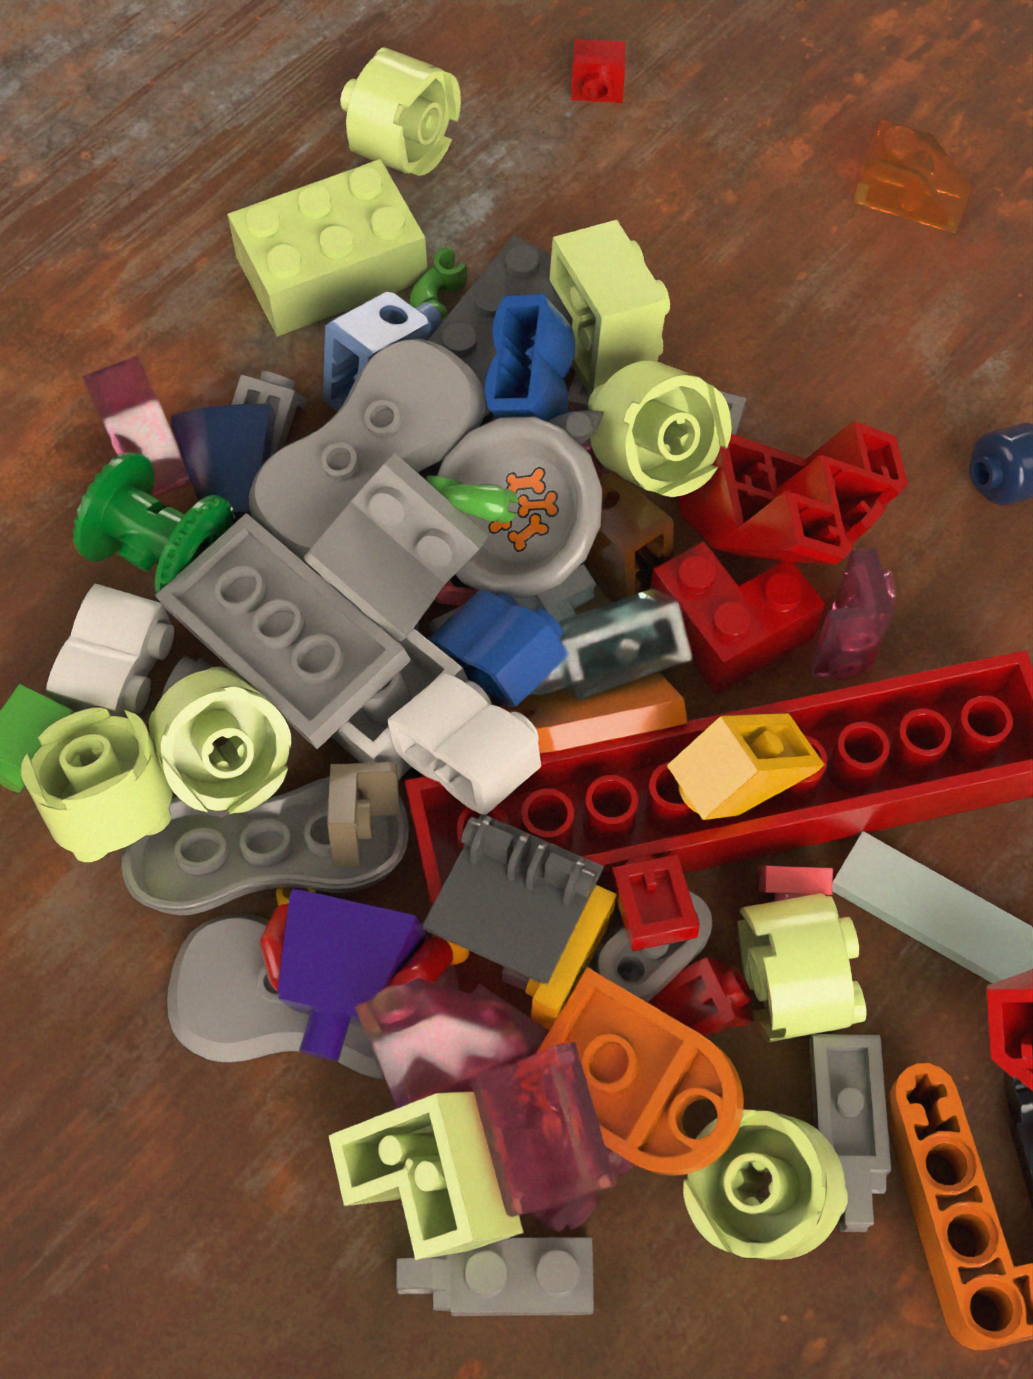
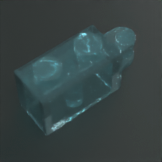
M652 588L559 621L558 623L564 633L560 640L569 655L532 693L544 695L563 688L574 698L580 700L693 659L678 601Z

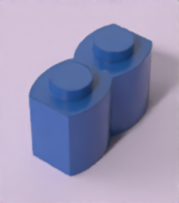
M544 294L504 296L497 308L492 330L493 343L497 354L489 366L485 381V398L489 410L497 418L538 417L545 421L566 414L568 409V391L563 379L571 367L575 353V336L571 324Z
M479 590L428 638L430 642L463 667L468 681L479 685L494 700L512 708L522 702L569 655L560 640L564 635L563 630L547 611L542 608H536L532 611L520 606L516 600L504 592L497 596L491 592Z

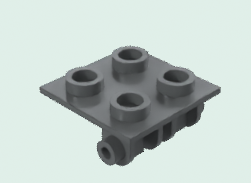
M481 814L479 819L471 817L461 838V842L465 845L425 919L422 929L535 981L548 985L604 866L488 815Z

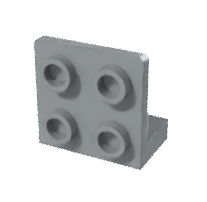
M393 453L305 554L304 560L326 582L333 585L368 615L374 623L383 628L395 640L401 642L410 634L443 586L476 554L489 536L396 453Z

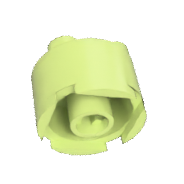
M388 48L379 49L364 67L358 79H351L346 83L340 100L342 109L347 112V137L349 148L353 153L373 161L381 159L385 166L418 176L426 175L432 171L444 157L452 139L444 136L449 119L458 122L461 106L459 84L451 73Z
M641 361L620 369L605 384L596 387L588 401V410L604 412L600 425L594 435L590 437L593 451L599 462L609 472H615L623 479L660 495L669 497L682 496L704 485L718 468L713 463L717 458L720 447L727 449L731 438V415L722 393L700 377L660 362Z
M221 666L211 667L181 679L168 689L158 702L155 710L151 713L148 721L149 731L160 768L173 792L188 806L204 812L212 810L228 811L229 814L242 813L261 805L283 783L288 770L286 764L291 747L289 727L282 714L265 696L228 668ZM220 736H224L229 739L224 745L218 747V745L214 743V741Z
M90 708L58 720L38 737L42 746L35 753L32 760H30L26 753L21 765L22 780L53 839L61 847L73 852L77 860L82 862L97 861L108 852L124 848L145 835L157 834L164 830L171 820L169 806L173 790L160 768L152 738L142 719L135 713L126 710L124 711L128 718L110 716L107 708Z
M819 893L741 907L739 912L745 919L738 921V943L742 971L750 990H754L757 999L764 1003L765 1008L753 1010L758 1029L766 1042L848 1028L853 1023L866 1020V1005L863 992L859 983L852 981L849 959L857 958L859 955L856 930L850 917H838L837 908L831 896Z
M743 1110L738 1132L728 1149L712 1164L688 1174L687 1179H684L683 1196L685 1204L698 1231L712 1245L733 1255L748 1259H791L812 1251L831 1234L848 1203V1193L845 1188L842 1165L836 1151L827 1138L805 1121L766 1110ZM717 1118L709 1123L696 1139L708 1136L714 1130ZM762 1171L770 1172L773 1179L768 1186L770 1192L768 1198L759 1197L757 1190L764 1185V1179L760 1174Z

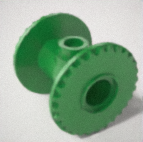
M129 451L126 454L121 453L117 458L114 457L108 465L106 464L100 473H97L94 481L89 484L88 490L83 495L82 502L77 509V516L74 519L73 542L78 553L92 562L105 560L119 550L118 555L147 573L151 571L154 564L158 565L155 576V591L157 594L234 525V509L226 499L218 495H210L203 498L186 514L170 506L166 507L161 501L152 497L155 474L151 460L141 453Z

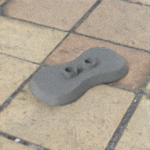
M406 339L380 350L364 365L343 406L325 425L312 434L283 447L265 461L255 476L249 492V510L252 518L305 564L310 566L304 560L305 554L393 453H396L418 473L444 460L445 456L468 432L480 427L486 411L485 391L480 380L473 370L457 355L431 341Z
M330 776L282 795L270 797L261 805L242 813L229 814L228 811L212 810L204 812L188 806L179 797L172 798L169 806L171 820L164 830L154 835H145L138 841L122 848L121 868L126 888L134 899L154 910L173 915L201 913L243 895L274 888L294 887L330 893L356 892L371 887L385 879L401 861L408 842L409 827L407 813L400 798V813L398 815L373 816V838L361 839L360 866L333 867L327 826Z
M247 913L218 916L194 929L181 945L172 967L168 986V1018L172 1032L179 1042L194 1054L216 1062H241L284 1051H299L309 1014L292 1010L278 999V991L269 982L259 940L270 919ZM449 965L427 992L403 1015L389 1019L382 1031L349 1024L340 1059L337 1062L360 1074L384 1080L410 1077L432 1066L446 1050L457 1020L459 984L455 966Z

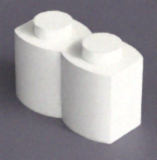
M94 584L83 600L76 616L71 636L61 648L50 672L46 691L51 700L72 709L74 713L90 708H107L110 716L126 718L128 717L124 710L140 713L148 701L151 690V681L147 678V675L157 659L163 660L166 658L173 643L174 627L170 624L171 622L164 606L157 601Z
M442 674L387 719L395 751L418 772L432 780L439 781L461 803L483 815L488 814L541 767L538 746L539 736L533 724L521 713H510L498 706L492 705L485 691L472 681L463 682L452 675Z

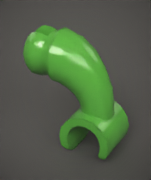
M445 247L436 253L434 267L418 279L410 295V305L415 308L423 302L430 303L439 311L443 321L447 317V309L440 303L438 296L439 288L449 292L458 291L466 285L468 278L467 265L465 263H461L457 268L451 269L455 264V252L453 249Z
M427 476L426 481L462 512L489 522L497 521L500 523L510 522L517 514L507 510L510 502L519 503L517 495L512 490L503 489L502 486L494 484L463 485V482L458 480Z

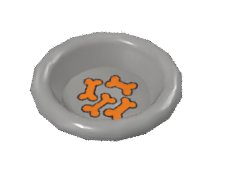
M500 417L468 432L445 456L437 474L438 477L461 481L463 485H499L503 489L514 491L518 497L519 503L510 502L507 510L517 514L507 523L489 522L462 512L489 536L476 554L455 574L463 584L478 591L485 590L497 596L504 592L512 598H529L562 584L586 560L601 526L602 487L590 454L566 429L538 417Z

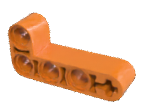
M930 1063L914 1064L906 1068L886 1092L887 1124L946 1325L951 1335L961 1345L973 1350H989L1032 1340L1033 1263L1017 1267L1013 1266L954 1081L941 1067ZM913 1090L918 1100H930L932 1107L927 1113H925L921 1104H909L907 1097ZM926 1128L928 1136L921 1141L918 1140L917 1137ZM927 1155H939L951 1163L955 1171L954 1185L940 1184L929 1175L925 1161ZM950 1223L966 1226L973 1233L977 1243L975 1257H965L958 1254L952 1248L947 1234ZM973 1294L988 1297L995 1304L999 1312V1324L996 1331L985 1330L974 1321L970 1312V1301Z

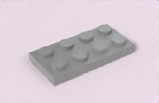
M247 513L155 595L168 612L233 672L237 673L265 696L278 709L284 719L316 749L411 661L404 647Z

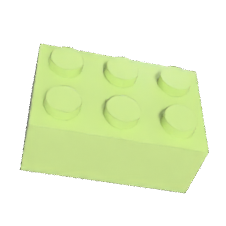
M381 159L227 214L236 257L277 337L358 307L385 292L395 293L414 286L418 279L428 271L425 236Z

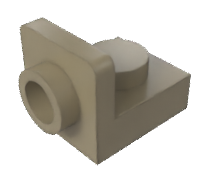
M395 763L331 764L327 826L333 867L360 866L361 839L373 838V816H394L400 813V794L397 765Z

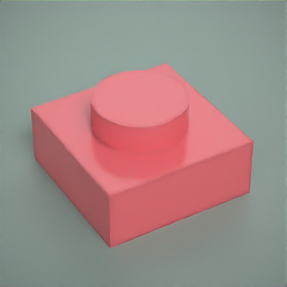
M759 866L758 891L775 893L774 901L819 893L832 895L833 868Z

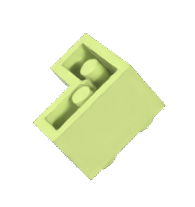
M617 220L553 237L549 280L573 319L572 329L575 336V353L572 366L589 395H591L596 387L605 384L616 372L630 364L641 361L658 362V356L663 353L662 331L665 315L670 310V300L663 282L655 280L644 263L643 253L638 243L634 240L630 241Z
M487 1091L436 1093L329 1135L344 1206L401 1199L415 1260L467 1252L523 1233Z

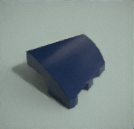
M271 404L212 406L181 412L171 417L170 425L198 502L210 495L223 497L234 509L233 515H235V520L233 524L246 513L252 517L249 510V492L255 476L265 461L270 458L276 420V414Z

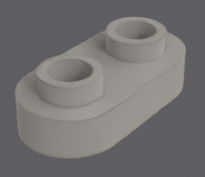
M690 892L700 924L698 938L631 952L625 927H623L603 946L599 955L596 972L645 1002L650 1001L700 954L706 946L712 930V916L708 906L699 896ZM623 966H633L639 970L642 978L635 982L625 981L619 976L618 969Z

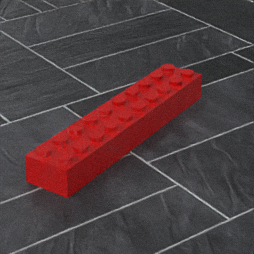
M1023 650L687 721L688 724L559 751L540 753L541 767L486 815L604 866L596 885L610 890L612 867L622 866L626 861L641 855H653L661 858L678 854L683 873L853 837L861 835L862 831L871 833L1033 797V666L1027 651ZM789 713L825 764L815 774L738 816L703 820L698 813L693 811L684 802L679 793V783L667 767L672 760L720 716ZM425 776L406 780L405 786L411 823L430 908H432L465 845L461 842V838L471 817L479 819L481 814L461 803L439 781Z

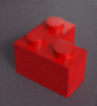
M704 541L653 569L648 602L656 616L716 695L815 638L826 604L793 562L783 561L738 586Z

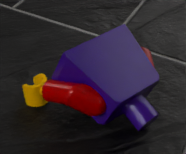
M277 888L278 907L275 909L259 940L269 982L278 991V999L292 1010L309 1014L299 1051L330 1061H339L349 1024L382 1031L389 1019L403 1015L427 992L449 965H457L464 962L470 953L469 950L434 934L426 940L428 931L422 929V923L415 915L317 894L316 890L308 889V891L295 888H292V891H290V888Z

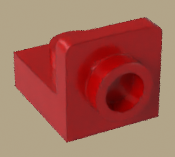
M574 40L571 101L623 103L626 41Z
M678 854L661 858L653 855H641L626 861L622 866L612 867L610 891L617 894L614 909L620 910L631 952L698 938L700 924Z
M705 957L681 970L655 997L647 1002L707 1039L732 1025L744 1027L754 1021L747 1006L748 1003L753 1001V996L742 973L734 965L728 967L725 962Z

